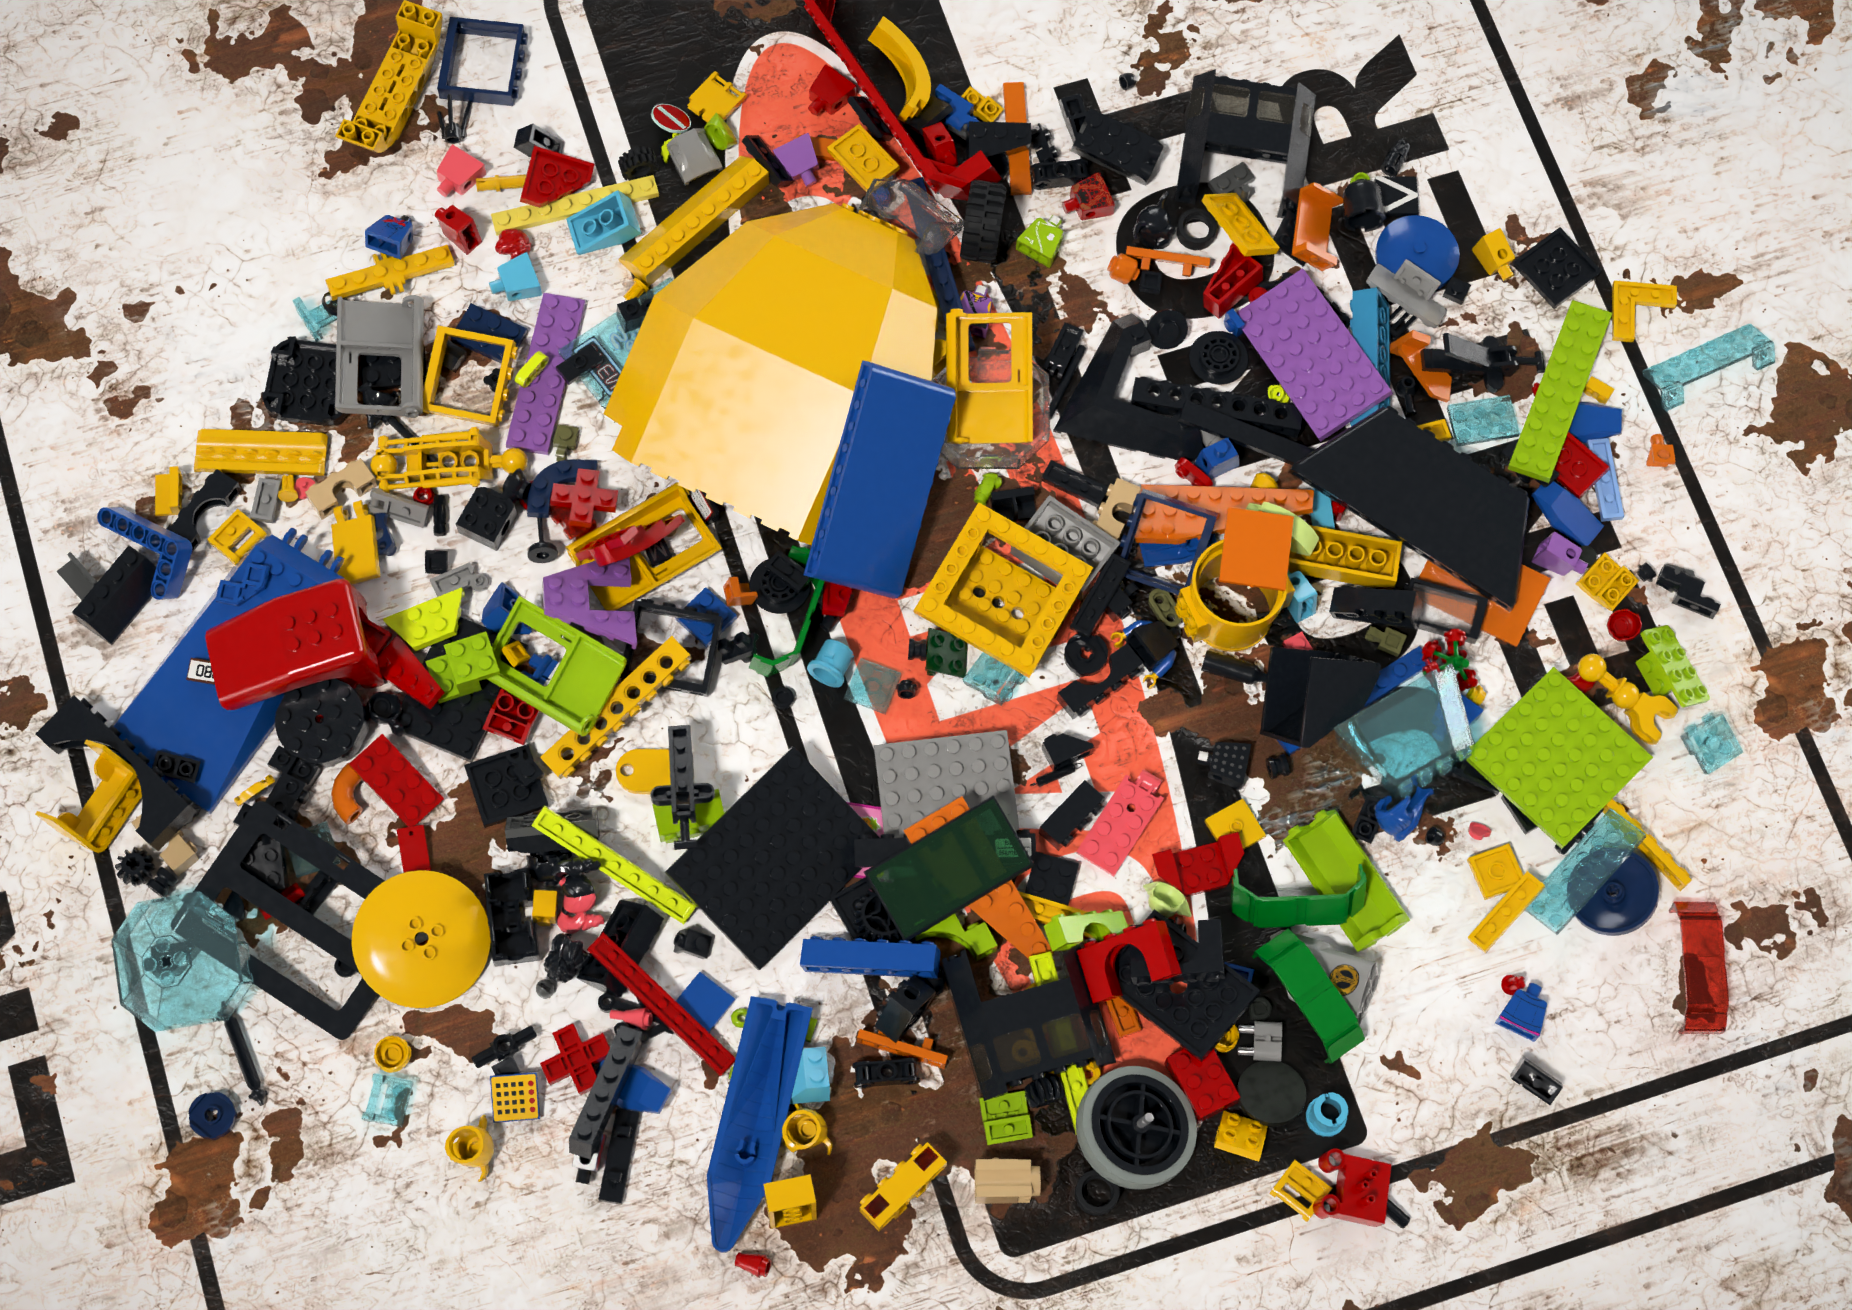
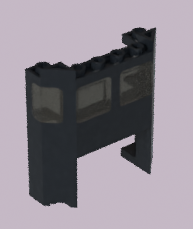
M1216 69L1194 76L1174 202L1195 205L1204 151L1286 164L1277 218H1284L1287 210H1290L1297 216L1300 188L1304 187L1316 95L1300 82H1298L1296 89L1286 85H1271L1267 82L1258 83L1247 79L1238 80L1227 76L1219 77L1215 76Z
M1080 943L1069 950L1058 951L1066 978L984 1002L980 1000L966 950L960 951L959 957L953 955L948 957L949 960L947 958L941 960V967L944 971V977L980 1095L982 1094L984 1101L1006 1095L1008 1093L1006 1085L1008 1084L1010 1088L1024 1084L1023 1080L1028 1078L1036 1081L1045 1078V1073L1054 1071L1056 1075L1066 1072L1069 1066L1076 1065V1068H1081L1093 1062L1094 1069L1116 1063L1099 1004L1092 1001L1077 950L1081 949Z

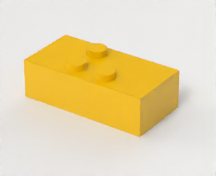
M811 1174L763 1184L771 1229L817 1220L816 1199Z

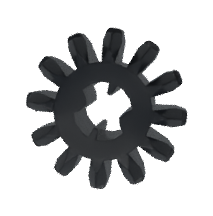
M134 847L132 853L125 849L124 853L126 856H118L117 859L121 863L115 864V868L118 870V878H123V882L126 885L131 882L135 887L138 881L146 884L144 878H152L153 874L150 871L155 869V865L151 863L154 860L153 857L147 855L148 852L145 849L139 852L138 848Z
M1057 1076L1038 1079L1027 1084L1024 1089L1026 1101L1032 1108L1051 1105L1061 1100L1065 1095L1062 1082H1060Z

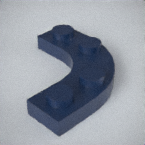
M562 460L544 468L535 477L529 489L527 517L549 518L553 483L566 484L576 482L578 468L597 470V460Z

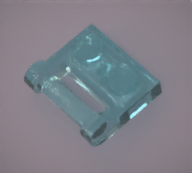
M374 1073L371 1080L373 1085L366 1112H363L361 1119L402 1128L414 1082ZM382 1084H387L381 1113L375 1114Z

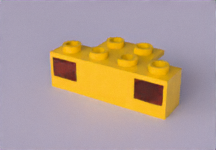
M928 1142L924 1146L919 1144L910 1153L912 1157L907 1162L903 1160L894 1168L895 1172L892 1177L888 1178L886 1176L877 1185L878 1189L873 1195L868 1193L860 1201L859 1212L878 1231H881L893 1218L896 1220L907 1209L910 1200L914 1196L916 1198L920 1197L929 1188L930 1182L947 1166V1161Z

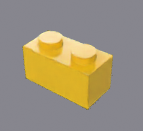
M1591 376L1583 392L1587 396L1595 398L1599 403L1606 404L1615 389Z

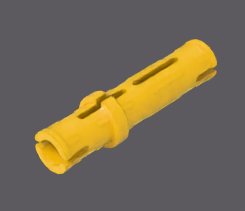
M495 175V177L476 178L477 192L486 190L500 192V189L523 188L526 175L501 177Z

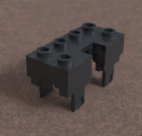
M529 868L517 869L511 873H485L486 907L494 966L540 961L535 922L531 923L529 920L524 921V924H522L520 908L533 906L534 897Z

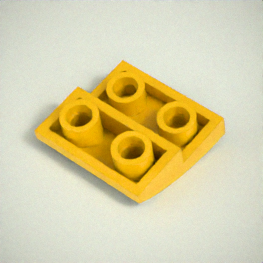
M1604 552L1575 584L1600 605L1613 611L1639 580L1625 566L1620 567Z

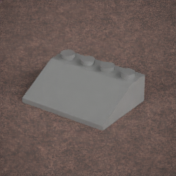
M1050 495L1024 527L1093 567L1077 597L1080 601L1084 599L1093 587L1111 554L1115 553L1120 546L1119 541ZM1011 546L1010 553L1058 585L1063 577L1062 574Z

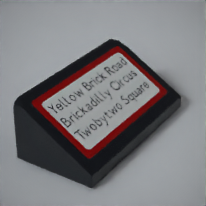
M698 489L696 492L688 490L690 493L688 497L706 526L718 521L720 518L719 509L714 501L705 498L707 493Z

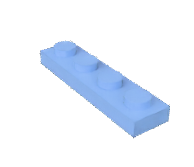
M1609 438L1587 440V448L1610 467L1609 471L1594 484L1601 522L1623 520L1624 512Z

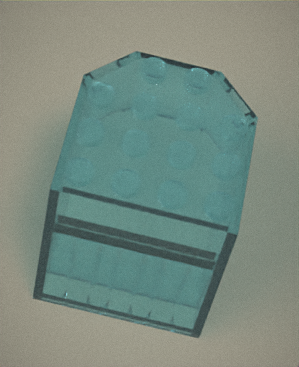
M1452 663L1445 666V671L1438 673L1435 669L1333 728L1336 743L1395 798L1398 796L1404 798L1413 793L1414 787L1419 784L1421 787L1433 781V776L1440 774V776L1445 775L1452 770V765L1472 756L1474 741Z

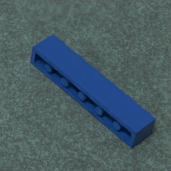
M813 936L810 939H803L800 966L805 972L897 977H912L915 975L918 978H938L941 951L937 945L927 941L921 942V944H913L905 940L899 941V943H890V941L879 939L877 942H868V940L857 938L854 941H846V939L835 937L832 940H824L822 937Z

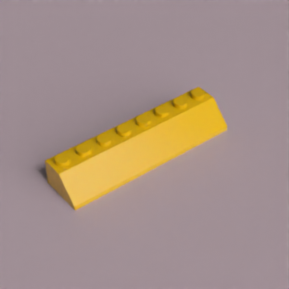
M739 156L618 259L619 262L637 279L649 287L769 185V172L754 158Z

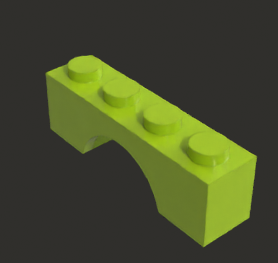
M1112 909L1104 910L1100 913L1090 911L1084 915H1081L1080 912L1068 916L1058 914L1051 918V922L1044 925L1052 952L1069 950L1083 942V932L1089 933L1097 942L1104 941V936L1112 933L1122 934L1123 929L1128 927L1123 911L1113 912Z

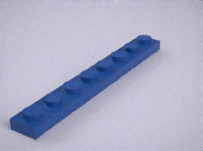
M1420 646L1379 671L1381 674L1362 709L1422 672V667L1426 663L1422 661L1423 654ZM1277 740L1288 756L1302 748Z

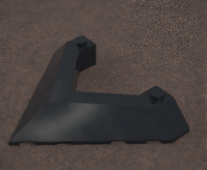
M1132 313L1113 320L1053 432L1060 434L1064 432L1072 434L1076 438L1089 441L1095 440L1101 442V444L1134 452L1137 450L1165 459V457L1174 460L1185 458L1193 462L1197 459L1201 450L1204 449L1199 429L1179 422L1180 414L1169 418L1115 399L1130 358L1150 350L1152 338L1143 321Z

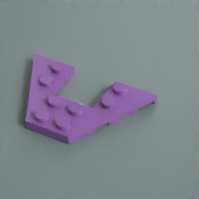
M629 557L603 567H599L596 561L543 577L544 615L558 618L570 625L571 622L584 626V630L605 636L612 641L618 639L631 644L632 649H636L637 637L634 611L590 610L588 586L631 587Z

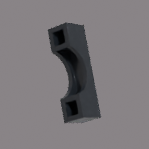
M216 469L213 474L206 478L204 486L200 491L198 490L193 494L188 506L181 509L176 521L166 529L188 539L192 544L193 553L202 541L197 532V522L200 516L206 510L213 507H229L241 492L238 482Z
M1128 643L1110 655L1108 662L1110 674L1103 682L1096 685H1085L1075 680L1058 692L1057 701L1072 720L1077 716L1080 718L1085 716L1090 711L1091 706L1094 704L1100 705L1112 691L1114 693L1118 692L1124 687L1126 681L1129 679L1135 680L1141 675L1144 663Z

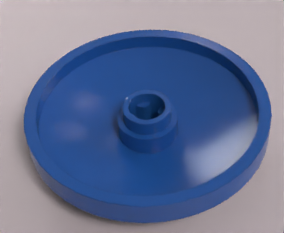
M1411 215L1394 220L1381 232L1375 248L1376 264H1380L1396 274L1407 259L1441 282L1436 290L1442 288L1450 281L1459 263V247L1454 235L1442 223L1426 216Z

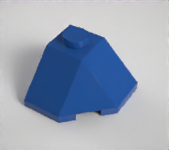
M504 582L498 585L487 602L481 622L487 629L493 630L497 634L500 632L519 597V594ZM520 622L513 634H530L533 628Z

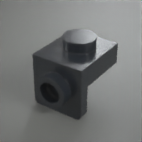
M690 928L680 930L674 938L675 947L673 952L677 954L684 952L700 959H707L712 937Z

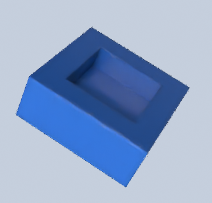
M1233 308L1226 312L1224 326L1227 331L1232 332L1236 337L1243 334L1242 329H1244L1245 323Z

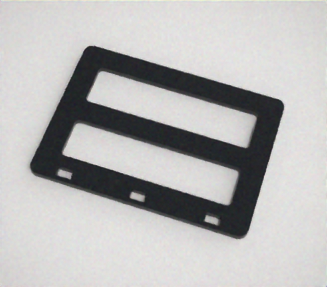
M258 801L249 810L172 921V930L335 1038L345 1040L351 1035L378 995L366 983L363 977L342 1009L335 1010L205 925L202 921L224 888H229L360 974L353 956L352 940L243 870L240 864L259 836L266 834L363 899H366L385 880L264 801ZM277 817L289 824L285 831L273 824ZM336 856L349 864L344 870L333 863Z

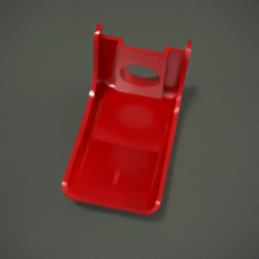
M335 579L273 598L206 631L205 639L216 692L221 706L226 710H236L300 687L335 678L354 679L365 689L382 686L385 682L380 672L377 655L369 646L361 621L368 619L367 602L364 596L348 580Z

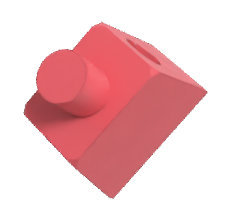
M452 144L437 169L438 180L441 182L437 191L444 197H447L452 190L460 195H464L476 184V178L485 177V165Z

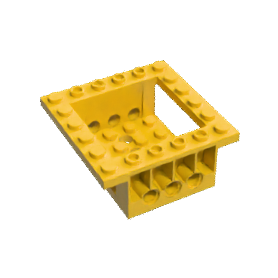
M978 502L913 612L1030 678L1075 603L1093 567ZM986 533L992 534L1062 574L1063 577L1057 587L1050 585L982 546ZM977 587L984 590L985 596L981 598L976 597L973 594V590ZM1000 599L1003 601L1004 606L1002 608H995L992 601ZM1020 610L1023 617L1015 619L1012 617L1011 611Z

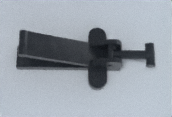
M1444 333V349H1422L1420 351L1422 371L1483 375L1485 388L1491 393L1498 392L1503 387V376L1511 377L1519 369V365L1536 366L1537 373L1545 372L1543 351H1536L1534 353L1535 357L1515 356L1517 353L1516 346H1499L1497 339L1493 336H1486L1478 345L1450 333Z
M668 726L671 785L654 787L650 793L651 801L656 806L672 805L673 824H678L680 819L681 840L674 841V850L697 848V839L690 840L689 819L691 823H696L695 804L711 802L715 797L714 787L709 783H694L691 726Z

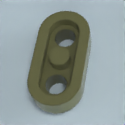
M1158 588L1151 591L1148 604L1158 620L1162 621L1168 629L1172 627L1177 628L1182 618H1178L1175 612L1176 603L1169 592ZM1161 599L1163 603L1158 604L1155 600ZM1167 617H1173L1174 621H1168Z

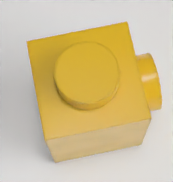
M534 890L533 923L535 922L539 926L556 924L557 891Z

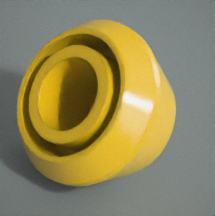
M1257 473L1250 488L1278 489V485L1270 475Z

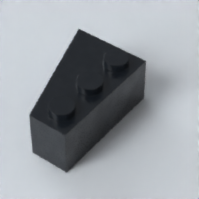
M969 121L966 126V161L980 150L991 161L999 157L1028 150L1031 145V123Z

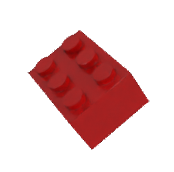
M1185 1049L1166 1058L1164 1065L1173 1081L1189 1100L1197 1124L1237 1104L1241 1098L1214 1049L1202 1062Z

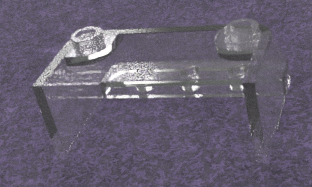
M873 179L859 207L862 210H875L878 212L877 215L884 220L896 219L918 236L921 240L915 250L916 253H927L929 255L938 253L961 232L964 226V221L917 184L905 179Z

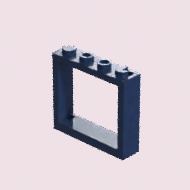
M450 17L437 86L439 99H447V95L451 94L452 100L513 106L514 99H518L519 95L517 81H521L522 78L520 63H524L525 60L523 46L527 45L528 34L525 33L524 25ZM459 34L516 39L508 92L450 86Z
M1143 489L1141 494L1137 493L1133 506H1136L1134 515L1130 514L1126 525L1130 527L1128 535L1124 534L1120 543L1123 551L1118 556L1128 560L1147 499L1207 518L1185 585L1134 568H1130L1125 578L1179 595L1180 589L1190 586L1195 564L1201 554L1207 549L1218 513Z

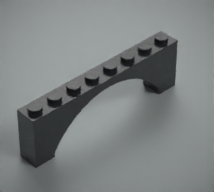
M73 695L43 725L36 735L58 755L63 750L88 747L84 742L90 740L103 744L110 750L125 756L136 771L142 791V814L139 827L135 831L150 846L159 851L197 812L191 806L194 802L184 793L180 796L177 793L179 788L171 780L165 782L162 779L165 774L156 766L151 768L148 765L150 760L140 752L137 755L133 751L136 747L127 738L123 741L119 737L122 733L113 725L108 727L105 724L107 719L100 712L97 711L94 714L91 711L93 706L85 698L79 700Z

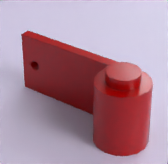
M424 825L396 829L403 873L431 871Z

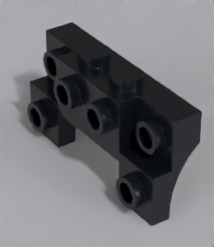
M278 745L267 765L280 772L281 776L265 802L293 821H296L299 814L298 810L309 799V791L321 770L318 766L291 755L284 747ZM246 803L243 804L233 821L234 825H240L252 806ZM281 820V829L285 831L289 824Z

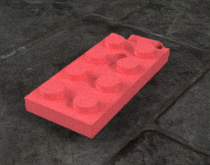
M1144 769L1135 782L1129 779L1130 776L1125 775L1076 851V854L1113 877L1164 800V797H1157L1155 795L1163 781ZM1130 804L1134 805L1135 811L1129 812L1127 806Z

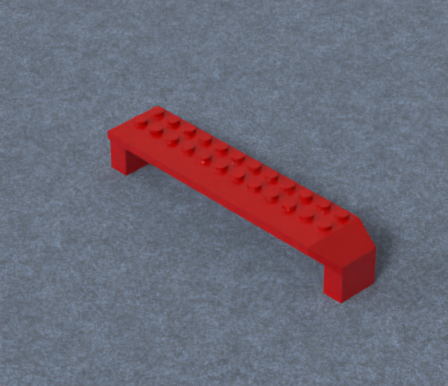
M804 0L806 11L814 19L815 24L823 32L827 41L834 48L836 54L846 65L850 74L858 82L859 87L867 95L871 104L878 111L880 117L890 128L894 137L902 145L903 150L911 158L913 164L935 194L939 192L943 198L968 201L971 181L982 180L997 183L1002 179L981 150L958 167L927 159L831 23L836 0Z

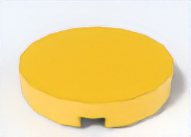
M269 774L264 777L265 780L256 782L240 793V796L235 797L234 802L239 807L275 782L272 775Z

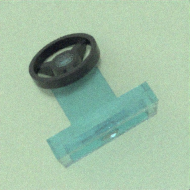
M329 292L325 293L322 297V304L308 311L300 296L292 300L295 310L315 342L323 339L320 329L337 320V300L325 301V297L330 296Z

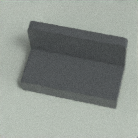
M69 552L67 555L70 561L58 569L57 573L82 601L97 581L78 559Z

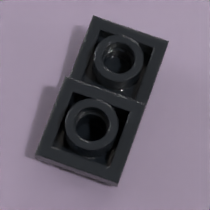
M157 750L152 768L156 766L165 774L164 776L195 783L201 761Z
M1367 795L1351 833L1354 837L1371 844L1379 827L1375 816V806L1379 799Z

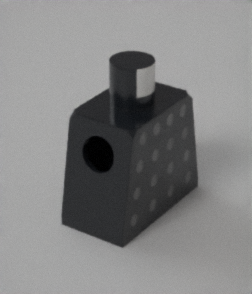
M1215 742L1212 753L1199 751L1197 763L1209 766L1208 778L1241 790L1244 784L1251 744Z

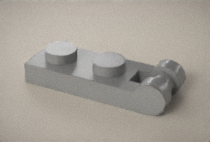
M379 488L371 489V502H368L369 512L375 514L386 513L389 515L388 518L420 528L426 526L430 506L386 493ZM380 501L385 502L384 506L380 504Z

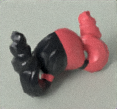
M577 857L572 860L556 861L551 866V876L561 885L564 892L563 907L557 916V925L562 932L574 934L581 929L585 931L591 927H598L600 924H604L605 920L601 914L586 913L594 907L596 895L591 881L584 873L598 870L601 866L598 860L593 861L592 858L583 860L581 857ZM570 913L576 914L573 917L569 916Z

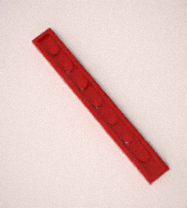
M604 932L588 947L587 951L720 1077L735 1062V1057Z

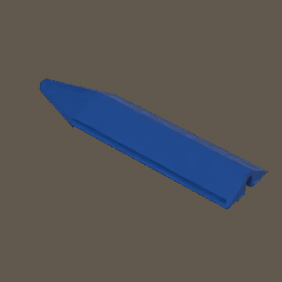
M754 996L750 998L706 1174L711 1239L713 1247L721 1253H727L734 1247L765 1196L763 1184L770 1183L772 1180L782 1139V1127L787 1118L813 1010L812 1007L790 1002L786 1003V1006H782L775 999Z

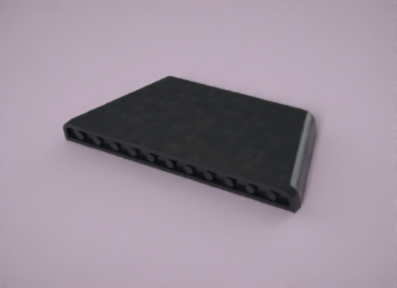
M1381 407L1296 461L1290 468L1289 473L1393 539L1401 541L1403 545L1507 611L1510 612L1517 603L1530 500L1527 497L1528 493L1522 488H1514L1509 485V481L1502 476L1497 477L1490 473L1491 470L1487 466L1474 463L1472 457L1463 452L1460 454L1453 449L1454 446L1447 441H1439L1431 431L1420 429L1412 419L1407 417L1404 419L1398 415L1399 412L1393 407Z

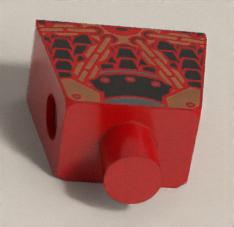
M1100 172L1073 185L1070 190V199L1063 201L1062 207L1066 214L1076 211L1080 220H1089L1113 215L1115 203Z

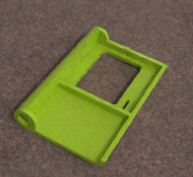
M519 596L492 645L500 674L486 679L579 735L586 736L593 728L621 676L627 659L569 624L562 622L560 619L544 615L543 609ZM520 622L530 626L566 649L560 664L547 686H543L501 660L503 654L501 649L508 644Z

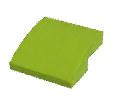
M1024 1090L1009 1092L1006 1095L984 1101L983 1097L979 1098L987 1145L1033 1138Z

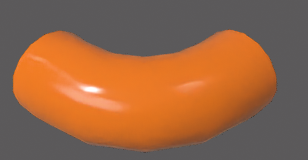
M349 763L341 769L334 779L331 792L333 807L347 825L353 823L363 811V808L354 798V790L362 779L348 765Z

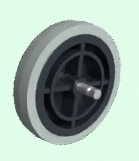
M1121 1067L1099 1077L1082 1097L1076 1115V1134L1080 1148L1088 1163L1106 1180L1121 1187L1148 1189L1168 1182L1185 1167L1195 1148L1197 1126L1194 1111L1189 1100L1174 1081L1166 1075L1147 1067Z

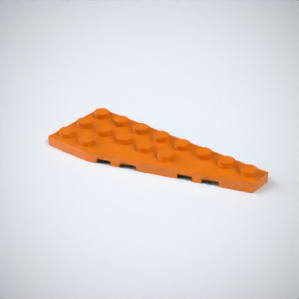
M1141 484L1140 494L1143 489L1218 513L1212 534L1218 532L1220 534L1225 533L1228 507L1246 509L1249 503L1262 505L1265 501L1278 505L1297 516L1313 513L1314 490ZM1147 499L1135 535V543L1182 544L1186 543V540L1193 538L1199 540L1207 518Z
M960 796L903 831L910 843H913L970 808L963 796ZM975 817L960 825V829L990 880L1005 873L1004 866ZM951 831L939 838L943 844L939 849L931 853L929 848L925 846L916 851L926 870L959 899L983 886ZM1012 880L968 905L969 908L1027 958L1050 951L1052 954L1054 953Z

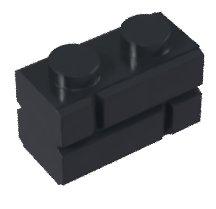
M1524 1056L1510 1074L1513 1081L1519 1085L1522 1084V1087L1548 1105L1553 1103L1563 1088L1562 1082Z

